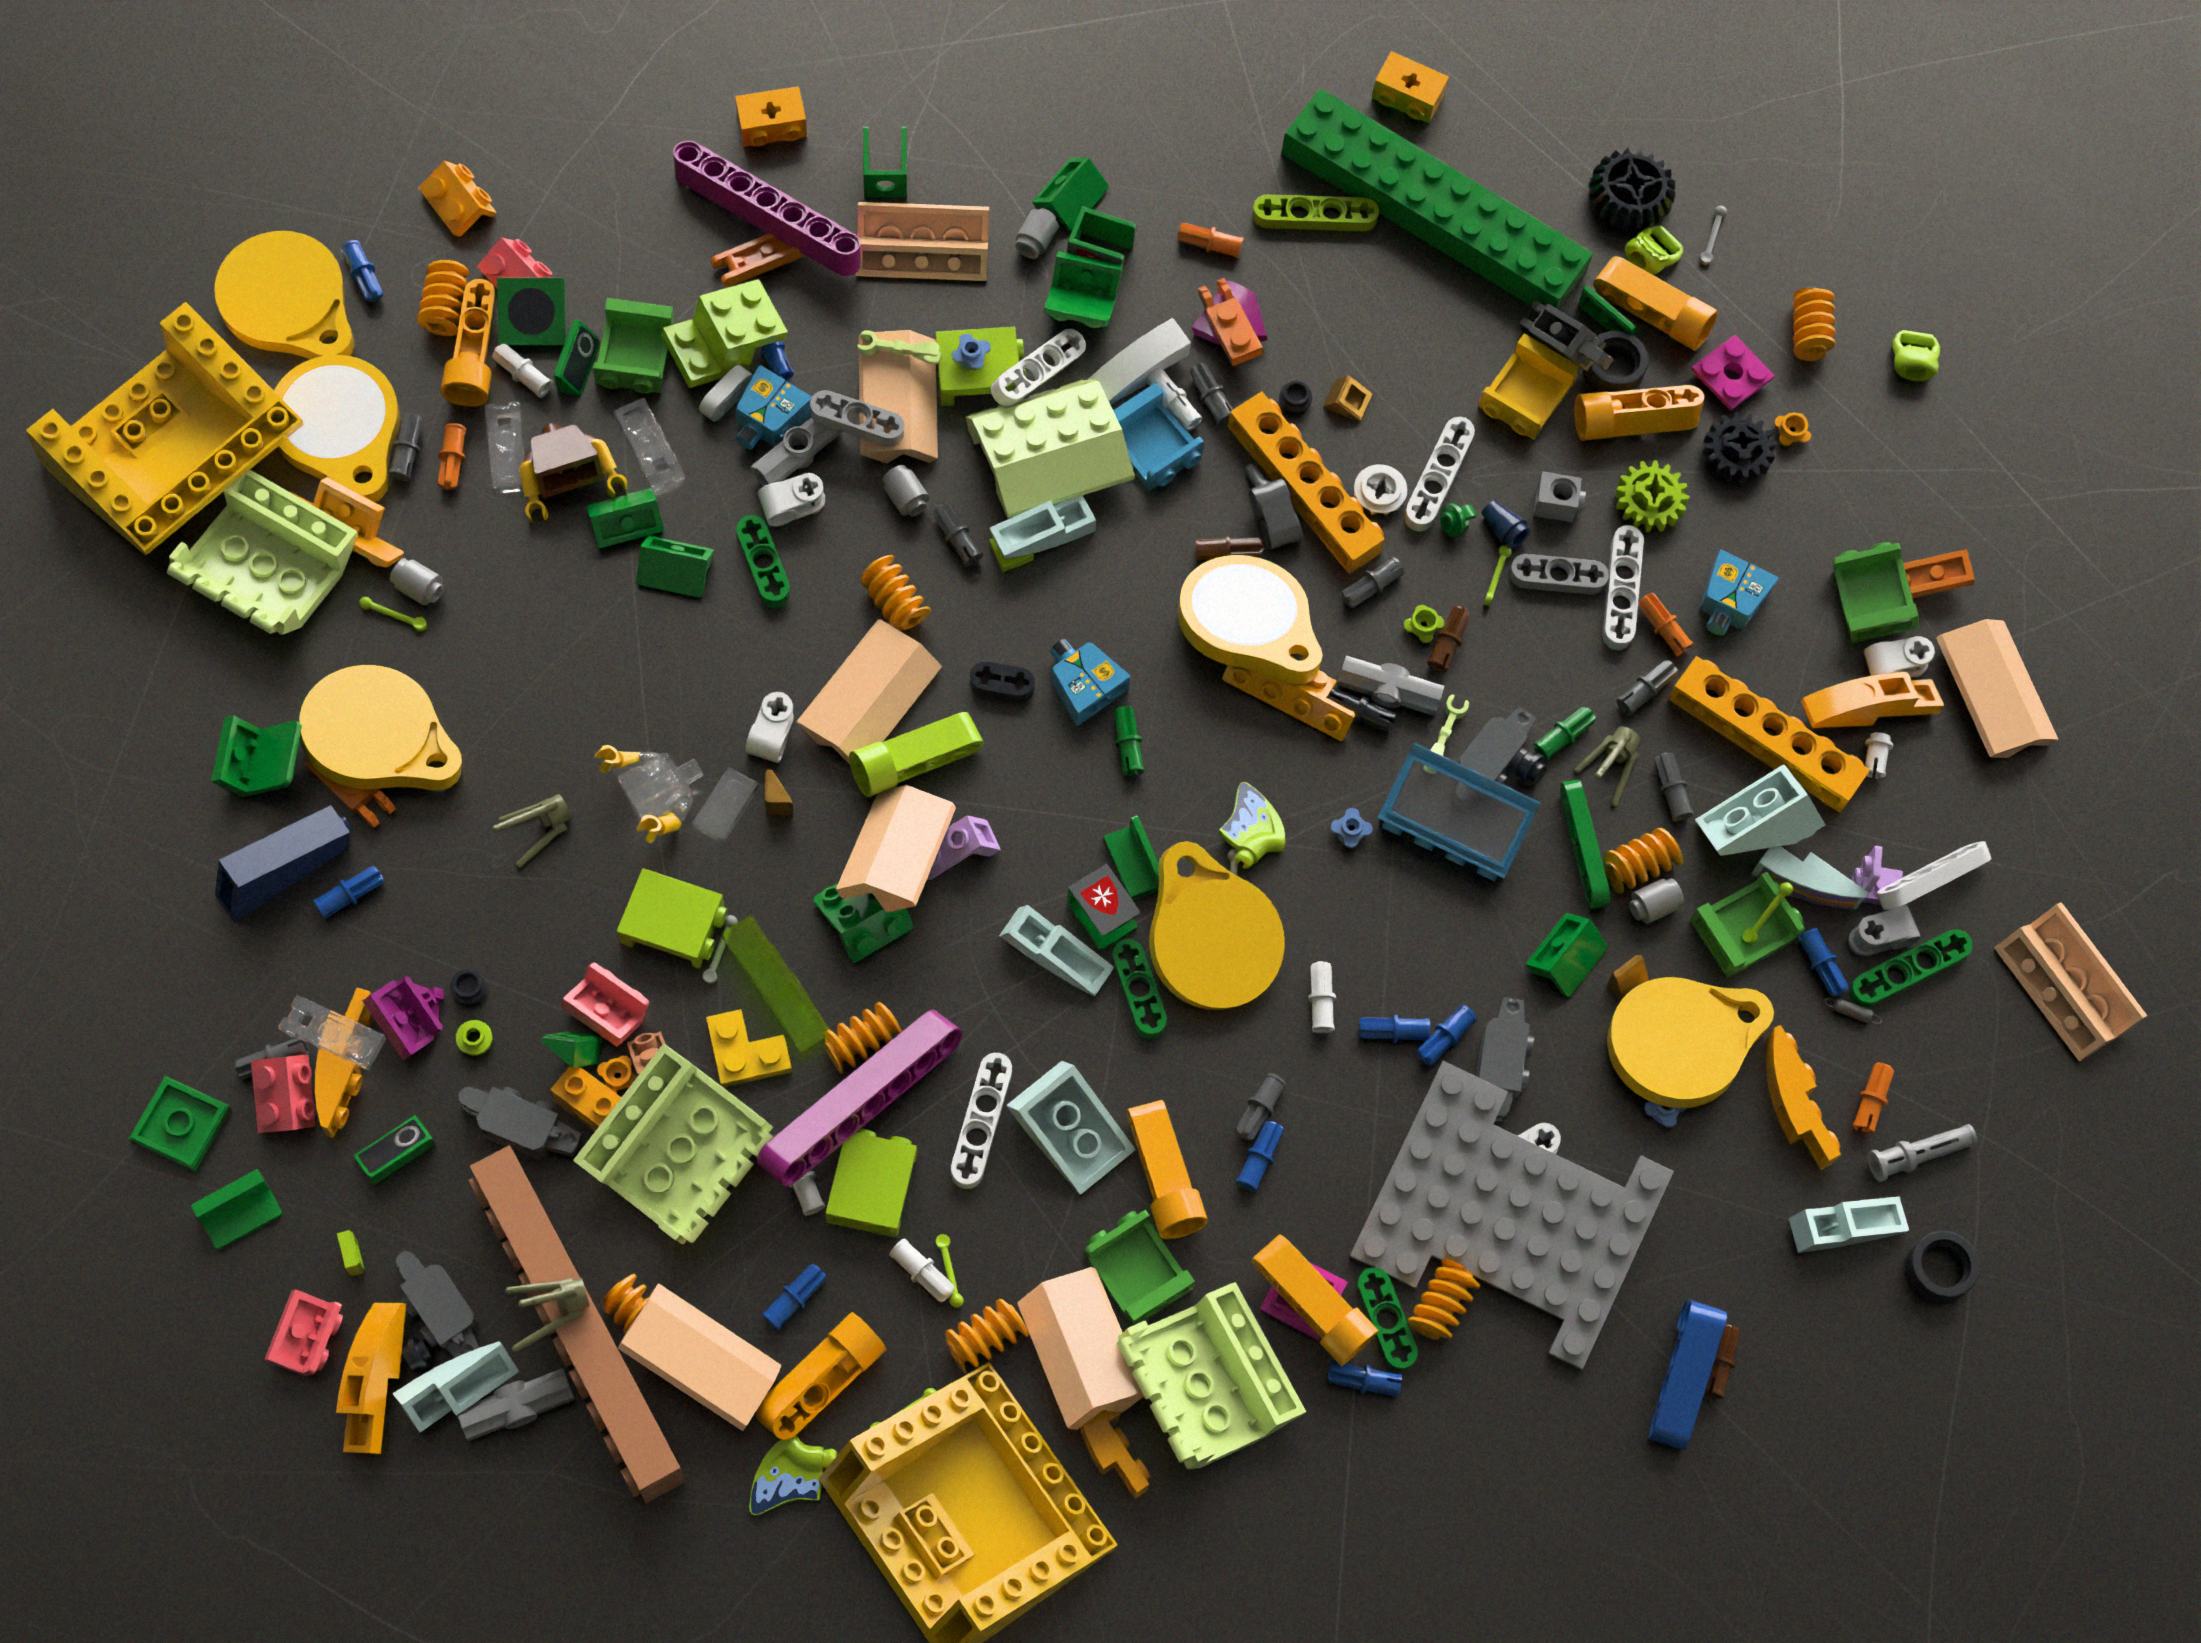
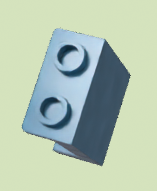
M1156 383L1113 410L1123 431L1133 471L1149 491L1158 485L1161 487L1167 485L1172 481L1176 473L1183 468L1190 469L1195 466L1202 458L1204 441L1201 437L1194 440L1170 410L1162 405L1163 391Z

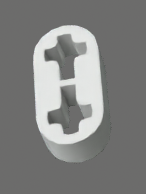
M741 365L732 368L703 398L699 411L713 422L719 420L743 396L753 374Z

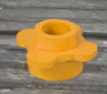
M1788 413L1785 416H1778L1774 421V426L1779 429L1780 433L1779 442L1784 446H1789L1791 443L1799 441L1807 443L1811 438V433L1807 431L1808 421L1801 413Z
M620 1056L608 1062H602L597 1069L598 1074L603 1077L605 1086L616 1094L619 1090L629 1088L637 1078L631 1070L632 1060L628 1056ZM616 1073L621 1074V1077L618 1079L614 1076Z

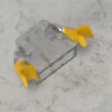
M610 745L602 746L595 755V758L605 759L599 766V769L603 773L609 772L612 767L616 769L613 771L616 784L640 822L636 830H645L647 833L645 840L648 843H652L657 835L660 836L679 830L688 816L693 803L692 793L688 785L704 777L697 761L693 758L676 767L668 753L621 752Z

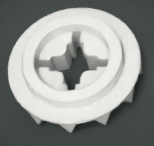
M1379 464L1369 466L1362 470L1355 480L1354 497L1357 498L1362 507L1370 510L1372 515L1374 513H1384L1386 516L1391 511L1399 510L1406 500L1407 483L1402 474L1390 466ZM1382 481H1385L1386 493H1383L1382 497L1376 499V491L1374 489H1377Z

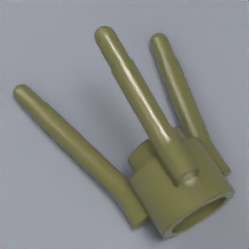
M1619 727L1613 736L1607 735L1602 744L1574 768V773L1579 774L1606 749L1608 757L1595 773L1594 777L1596 779H1600L1614 761L1619 763L1626 761L1611 802L1612 807L1618 806L1633 764L1639 757L1636 751L1641 744L1639 735L1628 727Z
M560 794L549 799L547 798L538 804L501 816L498 819L499 824L492 827L494 832H498L534 817L538 818L544 828L551 826L552 829L517 861L516 867L521 868L556 835L567 830L564 822L572 819V816Z
M571 1277L556 1282L512 1286L505 1289L507 1294L553 1290L554 1292L520 1300L518 1305L526 1307L556 1300L559 1312L564 1310L568 1312L512 1347L513 1352L522 1350L567 1322L583 1317L581 1309L590 1307L582 1278L572 1280Z

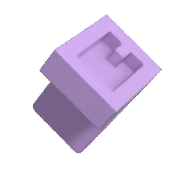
M967 815L949 826L927 879L932 880L973 853L991 857L1001 849L988 821Z
M1874 846L1869 855L1863 857L1861 866L1855 868L1852 881L1869 892L1862 901L1864 903L1881 905L1877 891L1901 879L1903 876V871L1881 867L1882 847Z

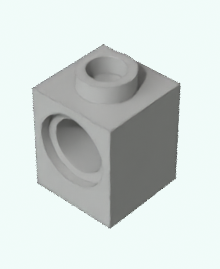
M1542 471L1536 488L1533 516L1573 522L1576 512L1582 511L1585 503L1586 491H1580L1582 478ZM1554 495H1562L1567 500H1559Z

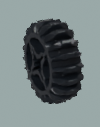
M1627 147L1623 155L1615 150L1611 157L1604 156L1600 165L1597 164L1594 168L1588 184L1590 189L1588 196L1589 200L1593 201V211H1601L1599 215L1600 221L1609 218L1611 220V228L1616 224L1622 225L1623 232L1629 226L1633 227L1637 233L1641 230L1642 226L1651 228L1654 223L1660 224L1664 217L1670 213L1676 198V192L1674 191L1676 180L1671 179L1672 169H1663L1665 166L1664 160L1655 162L1653 153L1648 155V157L1642 155L1641 148L1636 154H1632ZM1623 175V178L1616 179L1615 182H1609L1613 178ZM1656 198L1648 204L1641 205L1642 202H1648L1649 199Z

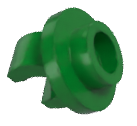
M1454 503L1447 504L1442 508L1440 525L1449 536L1458 537L1464 533L1465 528L1470 526L1468 520L1476 518L1477 514L1470 504L1462 507Z

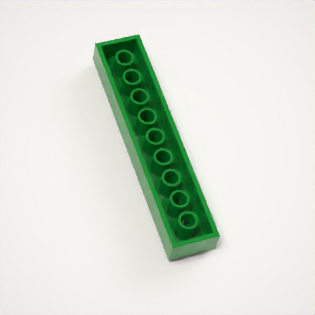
M1319 88L1284 134L1282 155L1351 197L1372 199L1379 207V214L1530 306L1537 301L1544 306L1550 304L1560 310L1587 273L1593 252Z

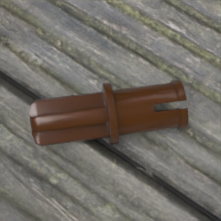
M1226 535V538L1196 539V561L1230 555L1261 557L1263 554L1261 538L1230 539L1229 535Z
M1459 605L1454 606L1443 630L1438 631L1436 635L1438 640L1427 661L1428 666L1433 665L1432 668L1434 670L1447 672L1457 647H1461L1463 643L1461 636L1470 619V611L1467 608Z
M1725 1324L1704 1392L1707 1396L1713 1397L1714 1393L1716 1398H1724L1730 1370L1736 1366L1733 1359L1741 1332L1739 1328L1733 1325Z

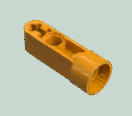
M1618 256L1612 257L1593 281L1594 289L1603 298L1670 335L1672 339L1693 351L1699 349L1707 339L1718 317V310L1695 297L1685 294Z
M474 279L465 287L454 357L448 360L444 366L440 390L441 395L447 401L459 406L476 407L483 405L488 400L492 372L486 365L494 316L495 289L489 281L484 279ZM477 301H482L481 308L475 307ZM478 327L480 330H471L469 328Z
M1691 385L1578 394L1574 407L1577 434L1581 441L1618 436L1690 430L1699 424L1704 394L1699 388Z
M1159 1100L1127 1109L1129 1125L1154 1200L1150 1208L1159 1236L1163 1239H1175L1199 1231L1207 1225L1208 1218L1199 1191L1192 1189L1164 1101Z
M1279 1234L1252 1258V1263L1259 1273L1322 1339L1320 1344L1340 1366H1344L1356 1356L1379 1332L1358 1308L1353 1309L1284 1236Z
M851 1312L828 1334L825 1340L764 1397L756 1410L757 1420L779 1439L787 1440L794 1437L861 1372H864L887 1350L886 1346L859 1316Z

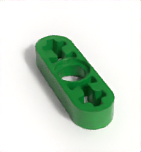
M756 515L745 516L737 524V539L758 594L766 606L772 608L781 607L790 598V585L767 525L761 517ZM753 527L754 531H757L759 544L756 546L753 544L751 535L747 534V528ZM761 554H766L773 559V563L767 568H759L753 563L754 559ZM772 576L776 588L780 589V594L774 596L769 589L767 578Z
M1132 939L1121 940L1113 949L1112 964L1136 1032L1143 1038L1155 1039L1163 1034L1167 1023V1015L1142 945ZM1124 950H1128L1130 955L1136 954L1133 961L1135 972L1129 974L1130 967L1127 960H1120ZM1134 981H1143L1149 986L1150 991L1144 997H1135L1131 994L1129 986ZM1149 1004L1151 1017L1153 1019L1159 1018L1156 1022V1028H1150L1149 1024H1142L1145 1020L1143 1006Z
M1368 1268L1361 1273L1357 1281L1356 1291L1366 1317L1379 1330L1375 1340L1384 1363L1393 1371H1407L1413 1366L1418 1356L1416 1343L1388 1274L1380 1268ZM1370 1277L1373 1278L1374 1282L1381 1281L1383 1284L1378 1290L1381 1301L1386 1297L1390 1300L1381 1302L1374 1308L1370 1304H1375L1377 1300L1375 1293L1372 1289H1365ZM1383 1310L1393 1312L1397 1318V1325L1392 1329L1382 1328L1377 1322V1314ZM1402 1331L1403 1335L1397 1338V1342L1401 1350L1408 1349L1409 1351L1405 1362H1401L1400 1358H1393L1391 1356L1395 1351V1344L1393 1339L1385 1342L1384 1338L1393 1337Z

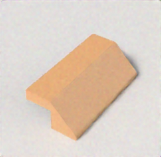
M858 202L857 236L860 240L861 265L855 276L987 281L989 207Z
M911 330L874 332L879 340L892 342L899 340L912 345L922 342L936 343L935 339ZM859 335V345L868 346L872 343V341L862 340ZM877 351L872 356H863L859 353V401L895 412L904 421V436L899 444L883 446L860 438V455L886 464L902 454L928 463L938 459L936 364L926 363L914 358L912 355L898 356L885 351ZM860 413V424H863L867 418L864 414ZM872 418L871 429H874V423L877 420L875 418ZM890 424L887 428H884V432L888 434L891 430H894V426Z
M1985 619L1936 637L1990 757L2009 758L2029 745L2048 746L2058 740L2004 621Z
M877 620L796 723L818 745L832 746L850 764L849 754L851 751L877 741L883 742L942 666L921 643L883 620Z
M908 785L878 793L837 885L836 890L843 899L873 893L886 912L916 906L955 812V805L950 801Z
M2062 902L2053 906L2031 924L2020 927L1994 947L2078 1061L2085 1059L2110 1043L2147 1016Z
M1090 1267L1042 1282L1017 1302L1067 1428L1078 1430L1102 1410L1123 1413L1144 1396L1132 1374L1134 1371L1133 1366L1127 1365L1116 1344L1119 1341L1117 1336L1123 1332L1096 1268Z
M659 1283L618 1346L619 1350L742 1431L746 1428L773 1385L782 1366Z

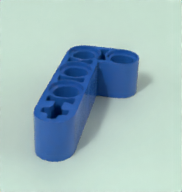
M1690 1299L1685 1300L1677 1324L1679 1335L1652 1418L1648 1439L1681 1450L1687 1448L1724 1331L1727 1312Z

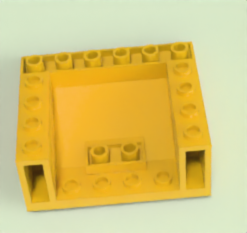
M187 302L183 303L160 322L166 350L75 424L70 426L54 409H51L26 430L37 460L65 488L144 555L149 554L304 425L303 420Z
M990 1362L851 1439L818 1478L929 1643L985 1642L1118 1546Z

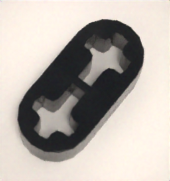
M980 662L970 672V686L976 694L983 697L1024 702L1033 695L1035 678L1028 669L993 662ZM983 673L990 674L991 680L988 681L987 685L981 684L980 678L983 677ZM1017 679L1024 680L1025 686L1022 687L1021 691L1015 690L1014 684L1017 682Z

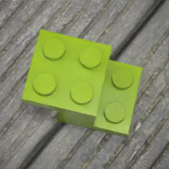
M757 279L699 296L693 319L663 327L661 336L688 387L692 388L722 379L737 365H741L749 371L755 349L785 340L788 331L763 285Z

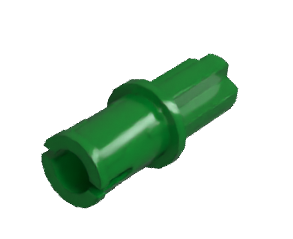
M1131 706L1118 707L1114 711L1118 737L1115 740V746L1119 747L1122 773L1124 776L1138 775L1137 770L1141 774L1145 769L1140 749L1142 737L1138 736L1134 709Z
M1581 707L1563 722H1556L1553 730L1539 741L1533 743L1536 754L1543 755L1545 761H1548L1550 757L1564 746L1573 745L1575 738L1595 723L1596 717L1589 708Z

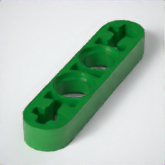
M1579 779L1561 782V803L1587 904L1590 909L1607 907L1610 905L1609 886L1582 783Z
M1949 930L1860 974L1849 987V997L1856 1005L1864 1008L1873 1007L1964 961L1971 953L1972 940L1962 930ZM1951 942L1953 944H1961L1962 948L1959 951L1955 949L1946 953L1944 957L1942 956L1941 951L1945 950ZM1921 953L1930 955L1934 960V967L1929 970L1920 967L1917 963V955ZM1890 968L1901 970L1905 976L1904 983L1894 984L1888 979L1887 970ZM1879 980L1881 986L1877 987L1870 996L1868 994L1861 995L1859 990L1862 984L1865 988H1868Z

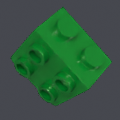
M1058 251L1051 288L1044 306V313L1058 321L1073 320L1083 322L1084 325L1091 328L1108 326L1116 301L1122 264Z
M234 715L225 717L211 782L241 797L288 787L294 776L297 751L301 743L300 731L302 725L293 720L260 729Z
M836 883L833 886L827 887L813 898L815 906L838 932L845 951L853 963L863 959L914 928L906 908L886 912L873 893L843 899L836 890L838 885Z

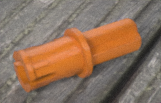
M1188 223L1180 225L1177 235L1179 242L1205 248L1207 253L1212 250L1234 256L1235 258L1239 257L1243 243V237L1239 238L1218 232L1215 227H1212V230Z
M448 423L445 425L442 450L438 452L440 467L437 484L439 487L444 488V490L456 489L460 466L465 461V455L462 452L466 427L458 423Z
M1654 593L1647 594L1639 601L1638 606L1655 627V634L1660 633L1676 657L1686 651L1685 648L1689 649L1694 644L1677 624L1676 615L1671 616Z
M1879 1062L1873 1065L1866 1089L1861 1091L1859 1095L1862 1100L1855 1121L1852 1124V1127L1856 1130L1862 1127L1860 1132L1867 1134L1875 1133L1882 1107L1888 1103L1886 1095L1894 1074V1069L1891 1066Z

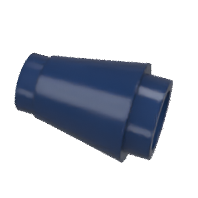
M1496 500L1489 502L1482 510V516L1488 522L1502 545H1508L1513 549L1521 545L1529 536L1530 528L1527 526V521L1499 504Z

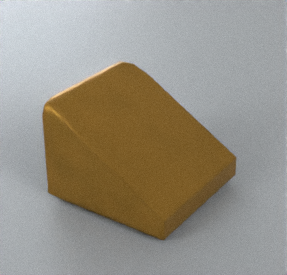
M1347 375L1335 380L1323 406L1330 411L1355 421H1360L1372 393Z
M767 770L765 772L766 813L768 815H793V802L773 770Z
M1636 955L1614 971L1607 982V986L1620 1002L1632 989L1649 981L1644 958L1641 955Z

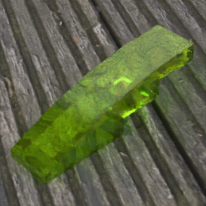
M752 914L721 933V937L800 1052L823 1039L824 1032L830 1029L794 972H790L773 943L770 944Z

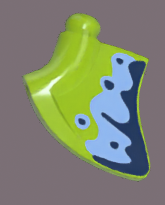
M1247 782L1240 783L1236 792L1232 816L1219 829L1217 834L1238 850L1235 856L1236 863L1239 864L1242 861L1244 863L1242 868L1247 869L1257 863L1268 852H1283L1285 847V831L1279 815L1269 801Z
M797 1435L787 1440L781 1439L765 1455L756 1472L750 1496L749 1507L751 1514L755 1516L762 1515L791 1501H820L822 1484L818 1478L822 1475L824 1469H827L836 1458L837 1451L834 1449L824 1450V1447L805 1445Z

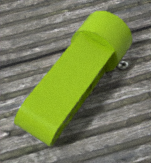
M961 712L887 741H877L851 751L849 762L859 789L866 797H871L896 787L897 783L972 755L982 748L984 741L969 713Z

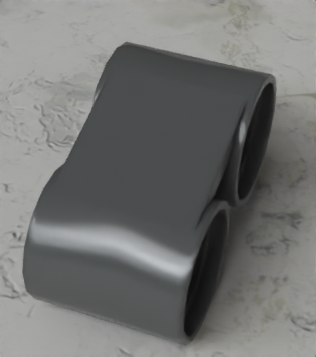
M1249 464L1245 468V473L1255 487L1249 490V499L1255 515L1258 518L1264 517L1265 519L1260 522V530L1267 548L1272 550L1301 540L1303 538L1302 528L1294 512L1291 496L1283 479L1273 482L1267 481L1255 464Z

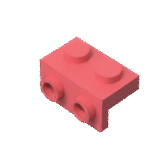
M501 237L477 265V268L496 288L497 277H551L552 275L548 267L539 261L536 262L530 256L531 249L519 239L513 241Z
M593 962L588 966L585 978L563 998L561 1008L618 1047L643 1023L649 1000L643 997L639 991L632 989L616 978L610 971L603 969Z
M305 1054L251 1060L258 1133L314 1127L315 1104L313 1102L312 1070L309 1056Z
M292 1290L264 1361L303 1376L314 1375L316 1370L321 1371L329 1354V1350L325 1349L330 1335L334 1336L337 1333L343 1316L339 1314L342 1304L335 1301L329 1303L299 1290Z

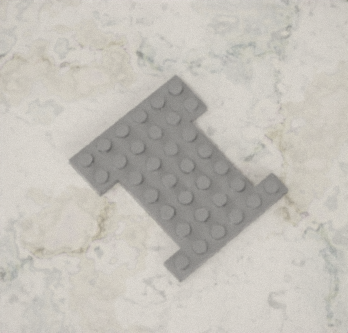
M1442 1061L1350 1257L1372 1268H1380L1388 1276L1413 1288L1417 1287L1431 1256L1442 1261V1258L1451 1259L1464 1266L1475 1278L1563 1320L1548 1354L1582 1370L1674 1171L1640 1156L1626 1186L1623 1187L1494 1125L1508 1091Z

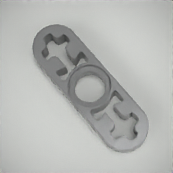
M828 390L819 391L811 398L810 415L818 424L883 446H895L903 439L904 421L895 412ZM825 403L831 405V408H828L826 412L820 411V407H823ZM840 408H843L842 418L840 419L838 418V413L840 414ZM853 412H860L866 416L867 420L863 424L855 425L848 420V416ZM872 418L877 419L876 423H874V429H871ZM889 424L893 425L894 430H891L889 434L884 432V428H887Z
M1521 554L1513 560L1509 577L1512 583L1520 588L1595 595L1605 588L1609 572L1603 563L1596 560ZM1522 566H1528V571L1530 572L1528 577L1523 576ZM1541 567H1545L1542 576L1543 579L1539 578L1541 572H1539ZM1560 567L1567 572L1568 578L1564 581H1556L1551 577L1550 570ZM1575 570H1578L1577 577L1579 578L1577 582H1573ZM1589 572L1595 573L1596 583L1590 582V577L1587 576Z

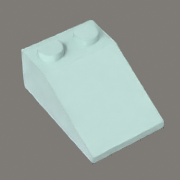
M1784 764L1695 819L1720 856L1796 844L1800 840L1812 836L1818 829L1825 826L1808 794Z
M1059 1062L1006 1105L1025 1132L1080 1195L1136 1150L1076 1067L1067 1062Z

